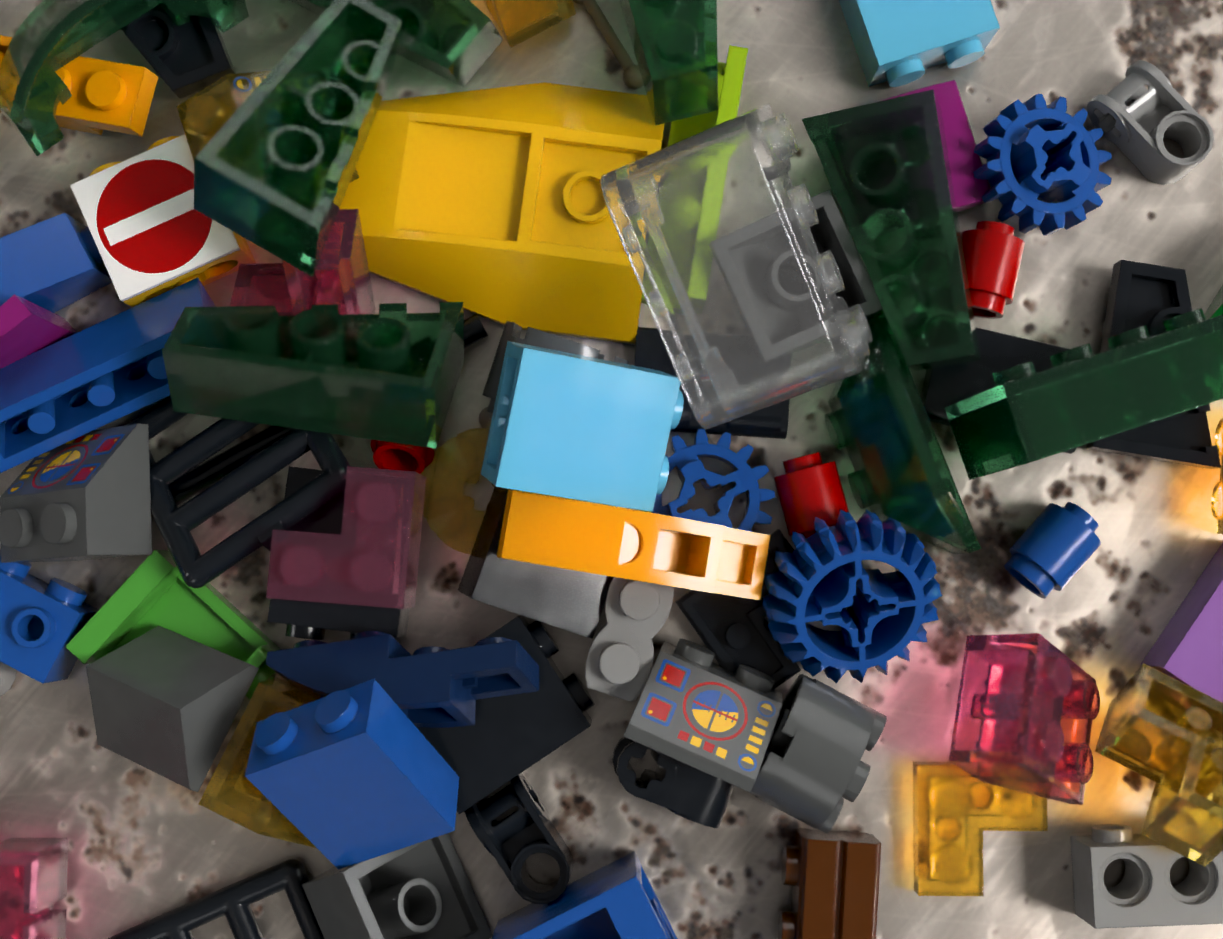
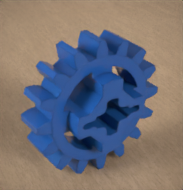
M1036 94L1024 103L1019 99L1000 111V115L984 126L983 130L988 137L974 148V153L987 159L986 164L973 172L974 178L989 180L991 186L981 198L984 203L996 199L1001 202L1003 206L998 214V219L1001 222L1017 215L1019 217V232L1027 233L1039 226L1043 236H1047L1062 228L1067 230L1087 219L1086 213L1100 207L1103 203L1097 191L1111 184L1112 178L1099 171L1100 165L1112 159L1111 152L1097 150L1094 143L1104 134L1103 130L1097 128L1087 131L1083 124L1086 121L1088 112L1083 108L1072 116L1067 114V100L1061 96L1049 105H1046L1042 94Z
M698 429L694 445L688 447L679 435H675L671 438L674 454L670 457L667 456L669 474L676 468L682 486L677 499L665 506H662V493L660 495L656 494L652 513L732 528L733 525L728 514L733 499L746 492L747 504L745 514L736 529L753 532L751 528L754 524L769 525L772 521L771 516L759 510L760 503L775 498V491L759 489L758 480L764 477L769 472L767 465L751 469L747 460L750 458L754 448L749 444L741 448L737 453L730 450V433L724 432L715 445L708 444L705 429ZM698 457L718 459L728 464L735 471L725 476L708 471L704 468L701 459L699 460ZM701 482L705 490H712L714 488L719 490L727 485L731 487L713 504L716 513L713 516H708L703 508L694 511L689 509L683 513L677 512L696 494L693 486L696 483Z

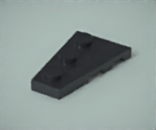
M96 0L179 99L237 77L208 0Z
M1120 260L1114 264L1086 449L1206 469L1221 468L1217 445L1212 446L1206 412L1211 410L1207 388H1202L1195 355V348L1199 344L1184 269Z

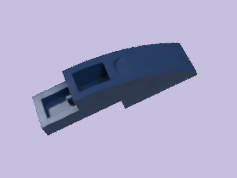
M364 631L354 635L351 640L331 643L318 640L300 641L294 644L293 648L267 652L266 658L267 666L314 700L326 697L334 691L345 690L375 679L416 727L446 728L475 725L476 700L539 691V665L517 640L503 637L484 638L479 640L476 646L451 650L437 646L422 647L415 650L413 655H411L390 634L379 631Z

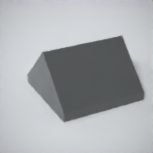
M157 626L86 666L98 745L192 791L199 792L259 668L171 630Z

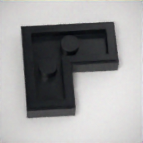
M780 529L770 534L765 574L780 571L774 561L776 557L775 551L789 553L794 551ZM765 574L760 600L691 590L675 601L706 647L715 653L714 658L721 667L733 673H736L740 664L757 669L775 680L772 689H776L801 671L796 662L793 663L784 655L779 642L773 639L768 628V622L765 619L767 615L763 609V597L770 594L765 586Z

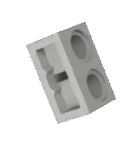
M1161 822L1156 824V833L1133 834L1132 827L1127 825L1100 824L1091 827L1092 835L1070 836L1075 914L1095 929L1223 924V842L1198 832L1197 824ZM1186 856L1189 862L1188 875L1181 883L1172 886L1170 881L1171 867L1178 859ZM1123 859L1125 875L1122 881L1114 887L1106 888L1103 879L1105 869L1112 861Z

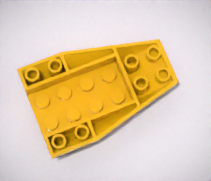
M543 82L322 107L324 112L322 114H314L313 108L309 109L313 118L311 135L306 141L297 146L284 147V150L289 152L295 175L280 177L272 233L277 237L504 326L506 321H510L521 326L522 330H527L528 327L550 334L636 345L668 98ZM305 109L299 110L302 116L289 117V120L303 118L304 126L296 137L286 139L285 144L296 143L307 135L310 128V119ZM325 116L327 124L318 125L316 117ZM329 127L331 135L322 136L320 128ZM329 146L336 170L310 173L301 150L309 147ZM327 149L305 151L312 170L333 167ZM325 150L331 166L312 168L307 152ZM283 154V155H285V158H286V161H287V164H288V167H289L290 171H289V172H282L281 174L291 173L292 170H291V167H290V165H289L287 156H286V154Z

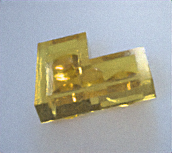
M913 762L914 891L919 896H984L983 831H1048L1047 766L1041 763Z

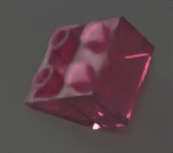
M1039 633L967 636L949 761L984 783L1068 804L1083 805L1085 783L1090 781L1094 767L1093 755L1089 745L1092 720L1098 716L1100 709V694L1096 680Z

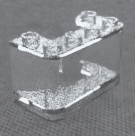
M769 104L753 109L601 176V188L610 216L695 418L705 430L861 373L865 356L870 355L868 343L873 342L872 334L861 306L856 304L848 307L843 297H836L835 293L845 290L832 252L828 250L819 253L809 227L819 224L813 201L805 184L793 187L788 172L791 170L789 158L799 151L794 132L785 113L774 116Z

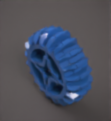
M841 509L835 526L828 527L823 519L815 517L814 530L816 533L807 539L803 534L792 531L791 540L796 549L793 553L775 551L776 557L774 561L780 571L765 574V586L770 594L763 597V609L769 618L768 628L773 639L779 642L784 655L793 663L800 661L803 669L809 672L812 677L824 670L826 676L835 683L840 680L847 670H849L853 678L861 683L867 669L874 666L879 672L887 675V661L896 655L898 658L910 662V651L907 645L911 641L927 642V632L922 624L939 620L937 608L932 601L942 596L940 584L934 578L938 573L936 564L930 555L923 550L925 546L914 533L906 532L899 521L889 517L882 522L876 513H872L867 509L857 523L849 512ZM862 560H875L887 563L895 567V572L882 574L879 568L864 569ZM821 621L823 626L839 625L842 631L823 630L812 626L808 622Z

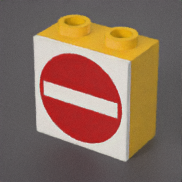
M189 133L160 139L151 144L147 151L123 162H110L94 169L89 177L70 185L120 301L131 307L197 277L202 285L205 286L256 263L208 153Z

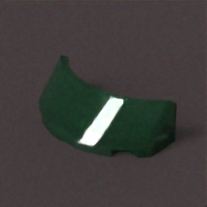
M43 0L20 25L3 57L0 66V110L35 155L39 156L64 138L61 128L56 121V110L59 101L64 105L72 96L65 83L55 71L158 4L162 6L177 26L190 22L189 16H204L210 18L211 23L224 33L249 17L245 0Z

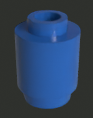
M1067 502L1064 507L1049 503L1009 549L1012 557L1004 567L1022 586L1038 597L1045 599L1053 589L1061 591L1101 545L1100 539L1094 533L1099 525L1089 513L1074 503Z

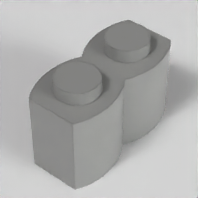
M613 578L606 598L605 611L607 623L594 638L586 661L585 677L587 688L630 702L639 696L646 685L653 667L654 647L652 638L660 631L669 616L673 603L674 587L624 578Z

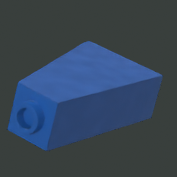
M62 213L0 238V306L15 294L55 313L112 283L89 227H86L67 213Z

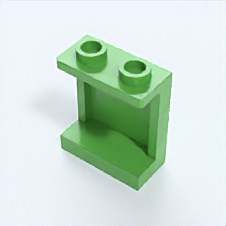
M155 549L65 646L83 664H90L155 627L161 626L259 668L246 694L250 701L257 697L277 675L273 669L266 665L267 652L281 650L210 583L201 588L187 586L169 550Z

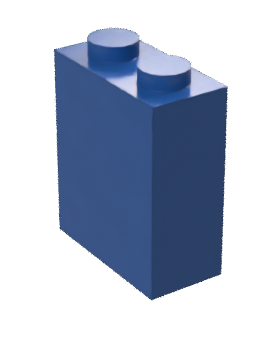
M375 679L345 690L334 691L326 697L285 712L275 713L267 719L257 722L245 777L338 870L455 831L459 776Z

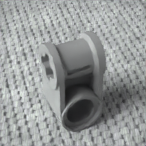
M1138 60L1127 68L1126 78L1107 95L1099 94L1088 102L1086 107L1088 117L1096 129L1101 128L1104 132L1103 136L1113 142L1140 170L1145 178L1161 185L1173 184L1185 177L1211 151L1214 141L1212 128L1207 120L1199 115L1172 87L1170 81L1161 70L1147 61ZM1130 100H1135L1130 106H1126ZM1163 138L1176 141L1183 149L1184 158L1175 157L1170 154L1164 146Z

